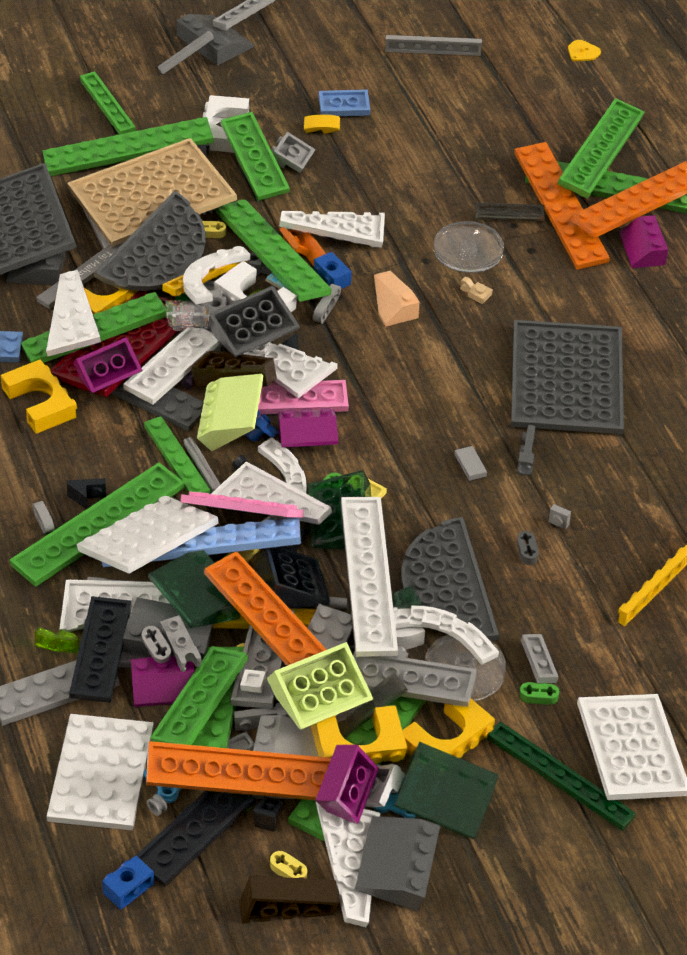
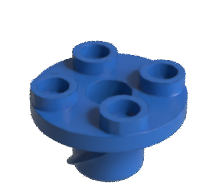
M258 410L255 429L244 435L250 441L255 442L259 441L264 433L274 438L279 431L272 424L270 425L271 420L265 414L261 416Z

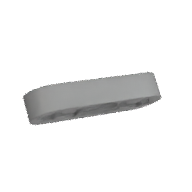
M330 285L332 289L331 295L322 297L314 311L313 321L321 324L324 323L339 299L341 286Z

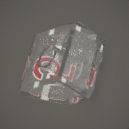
M165 301L168 325L173 330L184 331V328H191L192 331H202V328L208 329L209 306L206 304H195L193 301Z

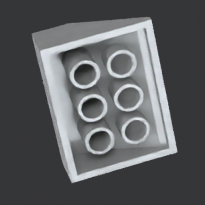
M261 715L253 751L319 757L311 726L300 730L292 718L282 715ZM253 795L255 799H262L264 797L262 795ZM266 796V797H270V798H273V799H296V798H285V797Z

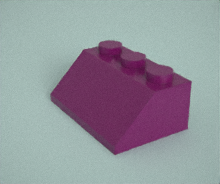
M655 215L637 217L619 231L631 268L666 265L668 248Z
M127 337L77 358L73 363L81 381L91 393L143 371Z
M288 409L278 412V431L281 447L338 444L337 421L334 409H302L301 411Z
M171 656L165 663H158L153 657L131 659L134 707L173 704L195 672L194 663L191 661L186 662V671L182 672L175 656Z
M336 745L315 801L326 812L358 824L377 775L378 766L358 745Z

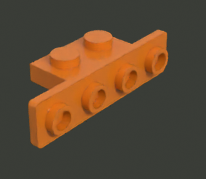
M284 227L279 229L284 235L283 239L298 254L305 255L313 266L314 259L326 254L311 233H304Z

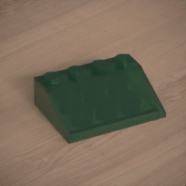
M363 470L308 484L309 496L330 506L332 513L320 524L311 523L313 548L345 549L341 497H372L371 484Z
M204 550L188 552L148 575L150 580L190 628L237 620L241 616L204 574L205 568L214 564L213 560Z
M419 742L411 756L394 806L475 839L499 775Z

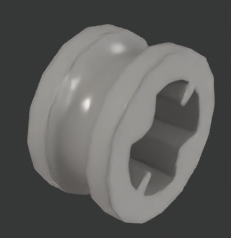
M155 794L153 799L147 800V806L154 815L159 816L161 811L165 812L167 810V804L160 795Z

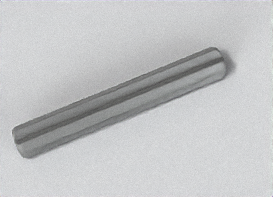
M207 31L160 64L158 66L159 71L165 74L213 40V34Z
M192 437L185 438L184 446L213 492L221 484Z

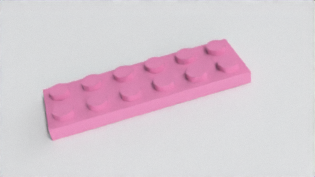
M346 380L320 381L299 398L278 383L272 382L269 386L261 388L258 406L260 414H278V412L288 409L301 411L302 409L320 410L321 408L334 409L335 412L348 411L349 409Z
M189 491V495L181 494L182 503L283 517L303 518L304 510L297 509V505L279 504L277 502H265Z

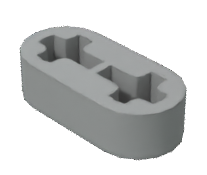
M44 502L33 503V512L43 533L54 531L53 520Z
M155 626L145 627L142 631V641L156 662H167L171 657V649L160 630ZM147 634H155L156 642H153L151 638H148ZM158 646L162 651H165V656L158 655Z

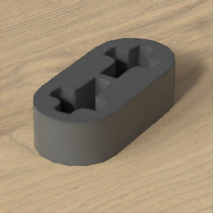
M529 531L520 532L517 535V548L520 559L526 565H533L538 561L539 554L535 537Z

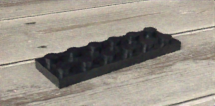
M91 596L69 698L111 703L123 649V637L132 607L131 600Z
M205 790L135 856L153 870L154 879L166 887L255 803V797L251 794Z

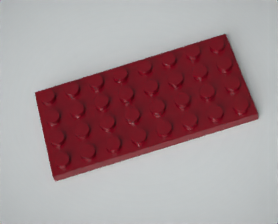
M138 291L128 301L143 297L149 293ZM158 296L168 312L188 313L186 309L176 311L178 306L184 304ZM188 306L192 313H196L195 308ZM169 315L71 352L50 370L51 374L56 376L61 382L89 391L81 381L73 364L77 358L127 337L141 366L185 324L180 323L178 315ZM190 316L188 318L183 319L184 321H189L194 316ZM124 380L94 393L107 397Z

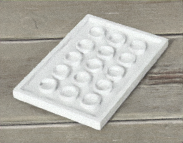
M163 496L159 498L158 502L148 504L143 509L131 513L128 517L116 521L113 525L101 529L95 535L85 538L84 541L77 544V548L81 553L130 574L219 524L218 517L169 496Z
M658 694L578 698V708L607 800L687 796V777Z
M70 714L47 812V821L133 831L144 770L147 763L148 743L151 741L150 737L153 734L154 723Z

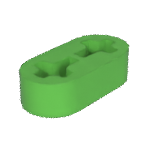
M526 682L521 685L519 696L526 703L552 705L558 701L559 689L554 684Z

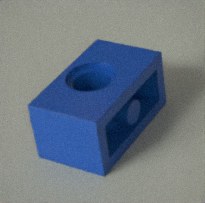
M332 252L314 259L313 270L329 286L335 284L341 286L342 289L351 285L352 271Z
M135 856L131 860L125 861L119 869L109 873L102 881L103 894L121 910L154 885V871L140 858Z

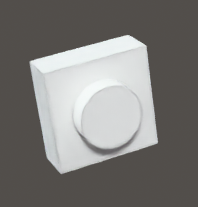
M245 669L240 684L241 691L262 693L266 672Z

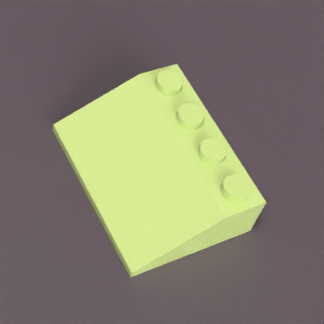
M263 375L224 377L207 385L197 439L211 451L255 429Z
M347 642L278 669L267 677L275 697L300 730L373 700Z

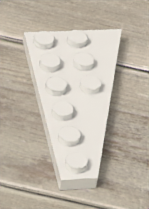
M282 211L279 226L286 229L299 230L304 233H313L337 240H346L357 244L361 243L371 247L382 248L385 213L371 215L370 212H364V215H356L354 212H328L327 214H320L317 211H313L312 214H305L302 211Z
M78 270L60 274L46 349L47 356L101 342Z
M271 342L244 353L245 355L274 358L277 376L274 381L297 398L338 369L337 363H327L322 361L320 357L316 356L313 358L307 356L303 351L282 344L275 345Z
M245 462L211 493L228 497L297 505V509L304 510L303 518H299V521L320 524L332 513L330 506L248 462Z
M66 580L59 629L60 634L84 629L91 596L131 600L132 612L137 597L183 605L186 601L187 585L186 583Z
M316 802L334 880H336L344 922L366 927L369 923L371 895L356 891L354 888L372 816L380 817V813L364 809L359 823L354 824L326 812Z

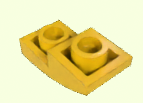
M335 115L306 116L304 118V130L306 133L322 130L324 134L339 131L340 117Z

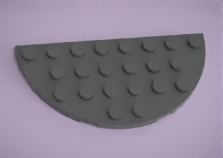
M174 191L99 267L94 277L109 285L128 290L148 291L163 288L164 283L183 275L193 262L202 258L205 246V229L198 212L194 211L190 206V202L185 197Z
M463 517L440 522L439 526L433 529L428 528L422 532L408 547L401 568L402 590L409 605L433 607L457 615V618L468 624L470 622L489 641L498 640L499 633Z

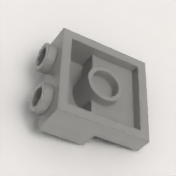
M286 132L284 137L280 136L276 142L277 147L273 146L271 149L280 167L284 168L285 165H288L301 173L316 150L289 132Z
M395 764L377 765L379 769L365 807H385L390 793H398L405 776L399 766Z

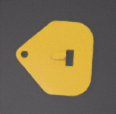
M575 40L568 46L572 61H591L601 54L600 48L583 40Z

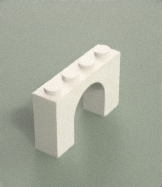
M210 95L209 102L205 103V112H203V117L208 119L214 143L205 144L210 146V151L234 153L223 128L216 124L221 122L222 119L248 113L249 99Z
M242 261L214 282V290L220 289L222 296H226L227 304L229 305L246 298L247 296L243 294V291L256 283L257 269ZM284 287L277 291L290 312L295 310L297 295Z

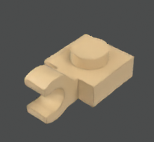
M464 277L461 280L464 284L460 289L468 292L469 298L481 304L492 295L493 290L479 282L474 284L469 277Z

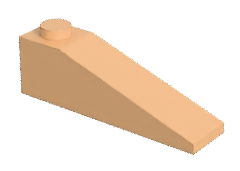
M391 271L374 275L378 315L385 327L419 317L420 302L407 285Z

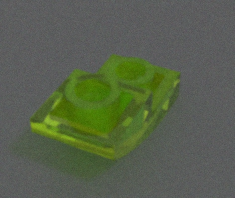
M40 627L34 632L36 646L65 653H75L79 650L78 636L71 632L60 629L57 634H54L52 631Z

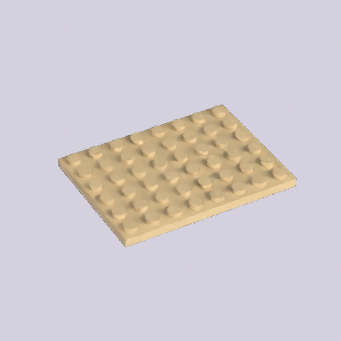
M191 138L67 183L70 192L111 247L124 243L174 191L185 197L198 214L237 200V194Z

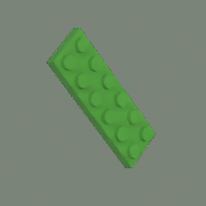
M253 112L222 119L221 126L257 200L288 193L290 187Z
M212 646L201 661L200 667H197L150 737L151 741L192 745L249 659L247 654Z

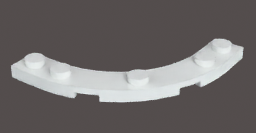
M236 246L229 250H217L216 253L209 254L193 262L186 269L183 276L185 293L195 304L213 301V294L202 283V279L209 273V269L250 260V253L244 247Z
M270 438L259 445L258 452L276 465L283 474L286 483L306 493V477L298 464L297 458L287 448L281 447V444L274 438ZM270 515L263 521L268 519L280 520L284 519V517Z
M411 606V608L406 609L393 608L396 629L403 627H425L444 632L460 641L481 665L498 657L499 651L478 628L470 622L467 624L458 619L457 615L426 606Z

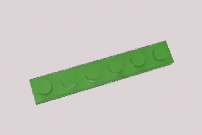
M96 72L80 75L81 83L118 134L136 131L135 125Z
M160 416L145 421L144 428L175 475L185 482L184 489L188 495L189 491L210 494L209 487L163 418Z

